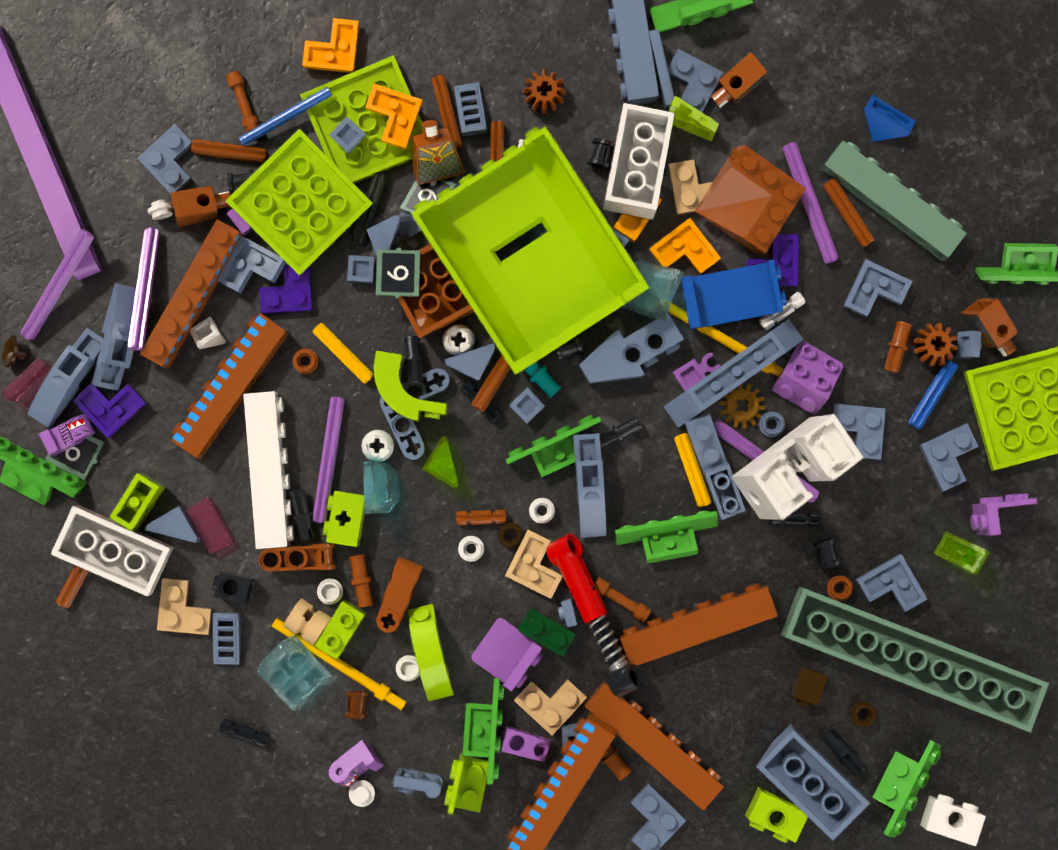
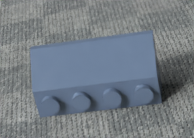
M792 724L772 742L756 766L832 840L870 804L866 795Z

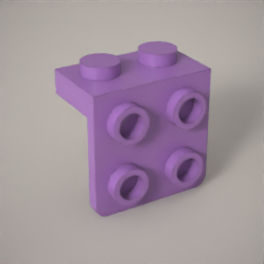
M801 341L796 345L785 369L774 382L771 390L782 398L798 405L803 410L816 415L827 402L843 369V364L807 342Z
M1029 493L1005 495V500H1003V496L979 498L980 503L972 504L971 527L975 530L976 535H999L1001 531L998 508L1038 503L1037 498H1029Z
M498 618L472 654V660L496 678H500L503 686L512 691L515 686L520 688L528 677L525 674L530 665L535 667L543 655L540 653L542 646L519 632L515 626L505 619Z

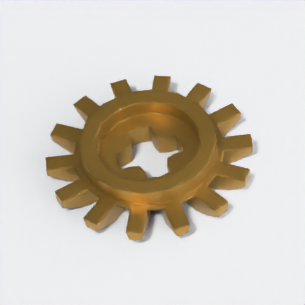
M748 383L746 389H742V384H740L738 390L733 389L730 395L726 394L724 396L727 398L726 402H719V405L726 406L725 410L720 411L721 415L728 413L729 417L725 421L728 423L731 419H734L733 427L737 428L739 422H742L743 429L747 428V421H750L753 426L756 425L753 418L757 417L760 419L762 415L758 413V410H765L766 406H759V402L765 400L764 396L757 398L756 394L760 390L757 388L754 392H751L752 384ZM738 399L740 401L746 399L749 402L747 404V412L743 410L738 412L736 410L738 407L736 401Z

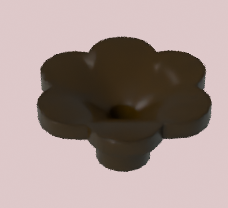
M11 335L10 339H7L5 342V350L2 354L4 367H10L14 363L15 358L24 359L26 354L25 349L18 348L17 337Z

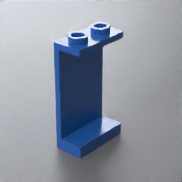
M773 259L768 260L767 263L695 277H692V275L681 277V287L690 330L781 313L783 306H786V297L784 290H779L778 281L782 280L779 265H775Z

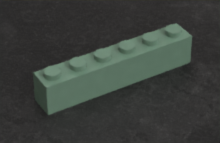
M842 141L820 170L832 179L835 178L841 186L941 261L947 259L967 234L962 230L963 226L956 220H949L941 214L942 210L932 203L927 204L923 201L919 192L903 186L900 178L895 174H887L880 168L881 165L871 157L867 159L859 153L860 149L855 144Z

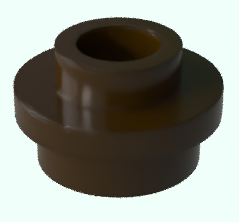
M513 522L502 525L498 531L499 542L507 548L519 546L524 537L522 528ZM513 530L516 533L515 539L508 540L506 532Z
M860 701L852 706L850 718L858 727H869L876 720L877 714L872 704ZM860 710H866L867 716L860 719L858 715Z

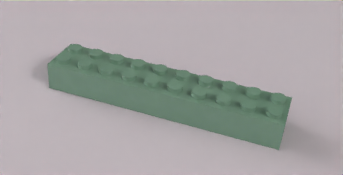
M798 587L781 635L788 639L1028 732L1032 731L1049 685L1045 681L802 587Z

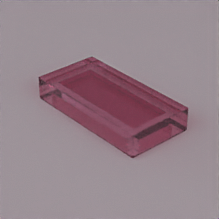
M37 358L2 392V395L8 401L16 402L52 366L47 360Z
M210 497L186 509L210 555L234 542Z

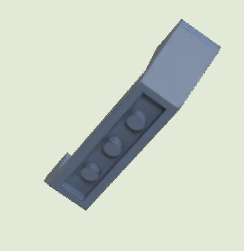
M788 319L664 406V409L679 428L684 422L698 415L804 339L790 319Z

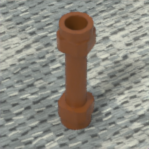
M240 71L227 74L228 86L234 91L244 118L241 121L247 133L260 126L256 115H253L243 88L245 83Z
M600 577L597 578L594 584L601 597L605 595L632 612L633 617L643 623L651 612L650 608L642 603H635L610 587L609 582Z

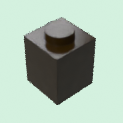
M798 666L790 696L796 698V704L810 708L811 704L818 706L827 675Z

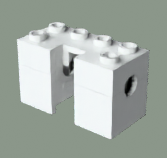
M834 414L810 417L735 473L732 479L760 519L783 520L813 497L811 492H807L795 473L803 472L808 481H834L860 461L863 456Z

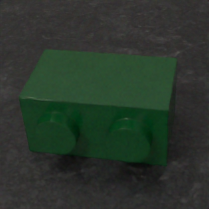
M531 606L518 627L519 632L562 657L576 635L575 631Z

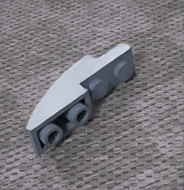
M118 283L114 285L101 331L105 335L91 382L94 386L119 391L124 370L130 367L134 350L128 348L136 293V288Z
M86 328L73 346L68 345L38 390L27 413L28 416L50 429L80 390L79 383L98 360L103 343L102 337Z
M706 413L684 422L701 473L721 520L746 511L737 485L732 479L733 474L730 465L726 461L710 414Z
M599 433L573 435L580 538L606 536L605 492Z

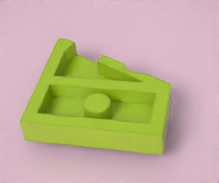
M675 96L669 112L674 113L672 126L712 141L719 123Z

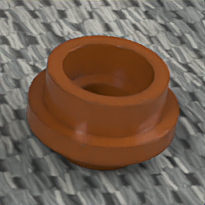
M300 349L293 356V366L299 373L310 374L318 367V356L311 349ZM304 357L310 358L308 366H303L301 363Z
M837 575L828 581L827 593L833 600L845 601L852 595L853 585L847 577ZM839 583L844 587L841 593L835 591V586Z

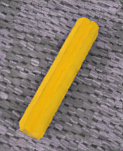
M323 323L318 324L314 328L313 333L364 384L373 378L374 374Z
M687 433L677 435L674 440L698 507L710 505L711 499Z

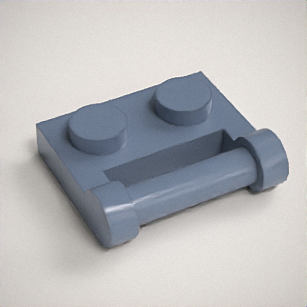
M398 768L393 786L399 787L398 791L404 793H414V790L425 791L428 797L435 798L441 792L443 778L435 773Z

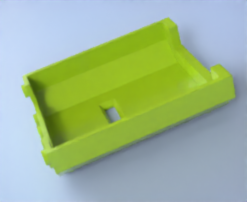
M546 126L542 129L538 127L533 128L524 135L526 139L523 141V145L518 148L516 145L508 148L502 153L504 157L497 162L494 159L488 161L480 167L482 171L477 175L468 174L459 181L460 186L454 190H451L449 187L439 193L437 201L434 199L429 202L427 199L422 200L413 207L415 211L411 213L515 375L649 289L644 278ZM542 222L547 233L502 262L495 253L496 251Z

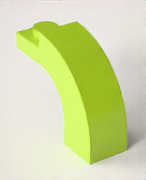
M376 351L374 360L376 386L383 400L395 412L407 419L418 422L421 412H425L424 417L440 419V415L446 416L447 404L419 400L410 396L405 391L401 382L404 358L401 354Z
M433 604L409 609V627L412 643L428 701L453 696L450 673L440 641Z

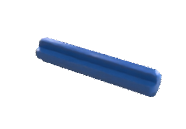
M946 360L945 365L941 366L908 422L912 427L916 429L923 427L958 369L957 364Z

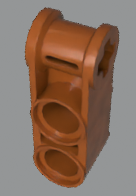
M335 543L268 548L259 555V565L265 571L270 572L336 569V565L333 564L332 548L335 547ZM295 551H300L304 555V561L300 566L292 562V554ZM270 552L278 556V563L274 567L269 566L266 562V556Z
M398 557L376 620L377 626L381 631L390 633L399 628L405 611H407L414 587L417 585L423 565ZM392 614V619L396 623L386 627V622L382 618Z

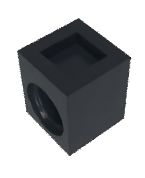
M221 571L220 575H216L213 581L212 590L215 591L214 597L245 605L249 602L255 578ZM229 580H234L238 585V590L235 594H230L226 589V584Z

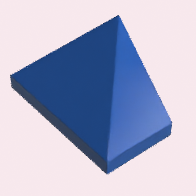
M874 95L870 97L864 108L873 142L908 136L915 123V120Z

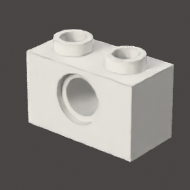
M939 794L938 798L929 795L920 825L931 832L976 846L985 820V816L978 812L979 807L963 802V806L954 804L953 798ZM953 812H958L957 822L949 824V815Z

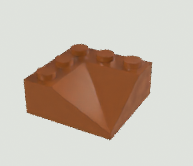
M742 145L733 149L694 212L753 253L763 254L771 246L806 188L749 147Z
M431 244L418 250L420 251L419 297L400 296L398 299L419 339L474 313V310Z

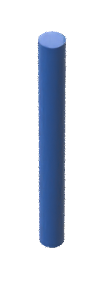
M326 87L240 136L239 139L242 145H248L331 97L332 93L329 88Z

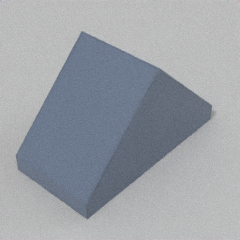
M395 215L367 229L376 256L377 250L402 249L412 219L411 216Z
M494 343L445 359L447 367L480 383L496 351Z
M184 506L176 507L146 526L148 531L194 543H200L202 539Z

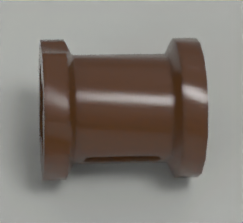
M346 691L348 709L345 713V718H368L365 707L369 691Z

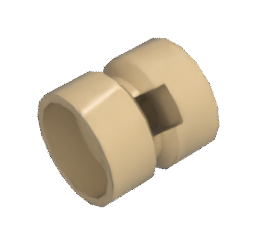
M301 598L289 614L283 627L294 634L300 632L303 640L315 646L332 617L321 610L315 612L314 606Z

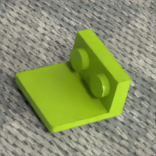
M461 753L459 760L454 759L449 778L454 780V785H448L444 805L449 806V814H453L454 807L480 812L487 781L488 759L462 756L463 754Z

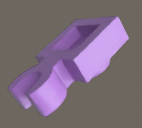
M713 353L706 354L699 365L695 359H692L672 372L684 392L704 379L706 372L712 373L721 367L720 364L715 367L707 365V360L713 356Z

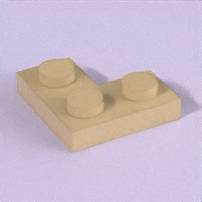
M694 160L670 163L668 168L676 214L694 213L713 182L698 184Z
M527 530L505 576L552 599L562 575L540 564L551 541Z
M162 578L157 630L210 635L213 609L187 606L190 580Z
M568 679L551 698L531 681L514 701L553 736L587 696Z

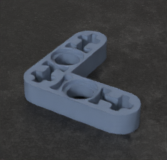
M436 368L424 373L423 379L426 378L427 383L433 381V375L437 373L439 376H445V380L442 381L443 386L438 387L437 384L430 386L432 392L428 394L423 383L421 386L422 394L416 399L425 400L446 390L450 384L447 372ZM407 381L402 385L405 391L408 393L409 385ZM381 396V408L402 453L411 460L421 458L425 453V444L414 421L408 419L410 422L408 431L403 433L397 431L395 427L396 421L405 417L397 414L391 419L390 414H394V411L390 406H385L386 402ZM413 431L416 436L411 437L413 443L420 444L421 446L417 449L418 454L415 456L412 452L408 453L406 450L410 447L407 439L403 442L400 437L410 435Z

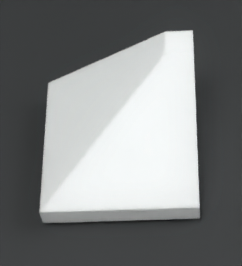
M211 316L190 329V333L199 349L226 343L224 336Z

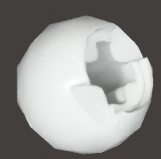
M454 324L444 332L442 337L443 346L449 354L457 356L473 349L475 336L468 326ZM457 334H462V338L466 340L465 343L460 344V347H456L455 342L451 341L452 337H457Z
M372 430L362 440V452L370 461H385L393 453V439L390 434L383 430ZM376 439H380V443L385 445L384 448L379 450V453H376V450L371 448V443H375Z

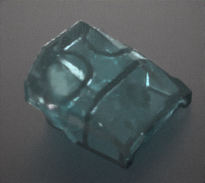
M640 259L634 264L649 286V289L621 307L650 318L666 321L667 312L681 278L684 277L685 273L674 268L655 265Z
M363 461L364 514L390 513L400 500L399 474L389 462Z
M296 635L283 640L265 656L257 668L258 674L293 711L323 681L333 677L330 671L304 646Z

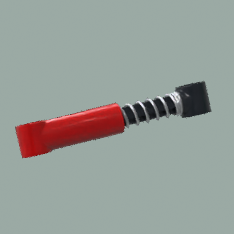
M568 533L547 546V555L551 563L559 567L584 623H591L589 627L593 628L595 632L593 636L598 638L597 644L602 647L601 653H605V661L610 664L609 670L612 673L607 678L609 689L616 697L620 698L644 686V677L641 670L635 664L627 663L626 656L621 654L620 650L622 647H618L616 643L618 639H614L612 635L614 631L610 630L608 626L610 622H606L604 618L608 614L607 609L581 556L583 553L581 542L574 534Z

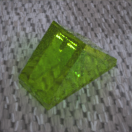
M446 436L441 437L422 469L453 488L460 487L448 438Z
M946 531L933 554L967 574L977 575L989 551Z

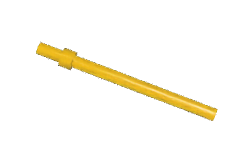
M659 297L655 304L656 306L689 325L685 310L663 297ZM712 326L697 329L738 354L748 348ZM773 361L763 368L762 371L779 377L784 368L775 364L776 361Z
M276 618L271 627L375 693L374 697L381 701H387L399 710L403 709L406 701L390 691L391 688L383 683L381 685L340 658L336 660L319 648L309 644L302 639L300 632L294 634L283 627L284 622Z

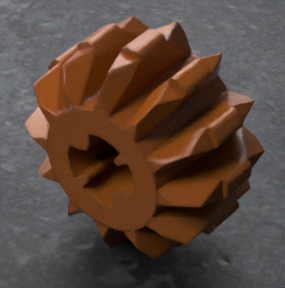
M543 69L542 76L539 77L537 72H533V80H525V84L528 86L523 89V95L528 96L525 99V103H534L532 106L534 112L538 110L539 106L542 107V114H546L548 106L554 112L556 111L555 103L563 104L564 99L561 96L566 94V89L561 88L564 84L563 79L555 80L556 72H552L550 77H548L547 70ZM543 87L547 88V96H541Z
M931 323L927 324L926 331L923 329L917 331L920 338L913 339L914 344L920 345L919 348L914 350V353L922 352L923 355L919 361L924 362L928 359L929 366H934L936 361L939 366L945 365V359L952 360L954 358L950 351L958 350V346L951 344V342L957 340V336L949 337L952 329L948 327L943 330L942 323H937L935 328ZM936 340V344L940 345V348L935 349V346L931 345V341Z

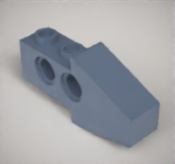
M669 313L626 338H623L619 330H617L579 365V369L588 384L641 378L645 375L640 367L644 364L645 368L659 361L657 356L666 351L667 355L680 349L679 343L684 338ZM650 336H657L661 340L660 348H650L647 339ZM628 349H635L639 353L638 361H628L625 357V352Z

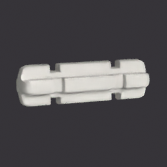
M796 292L789 300H786V306H783L781 313L765 315L760 318L759 323L762 328L769 330L775 325V322H780L794 312L795 308L801 307L806 302L804 297L799 292Z

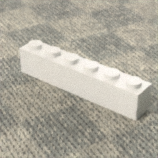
M275 391L244 394L256 549L291 546L290 541L294 540L293 525H289L288 515H292L291 499L287 500L286 489H290L289 474H285L284 464L288 463L287 449L283 448L282 438H286L285 423L280 421V412H284L283 398L278 397V393Z

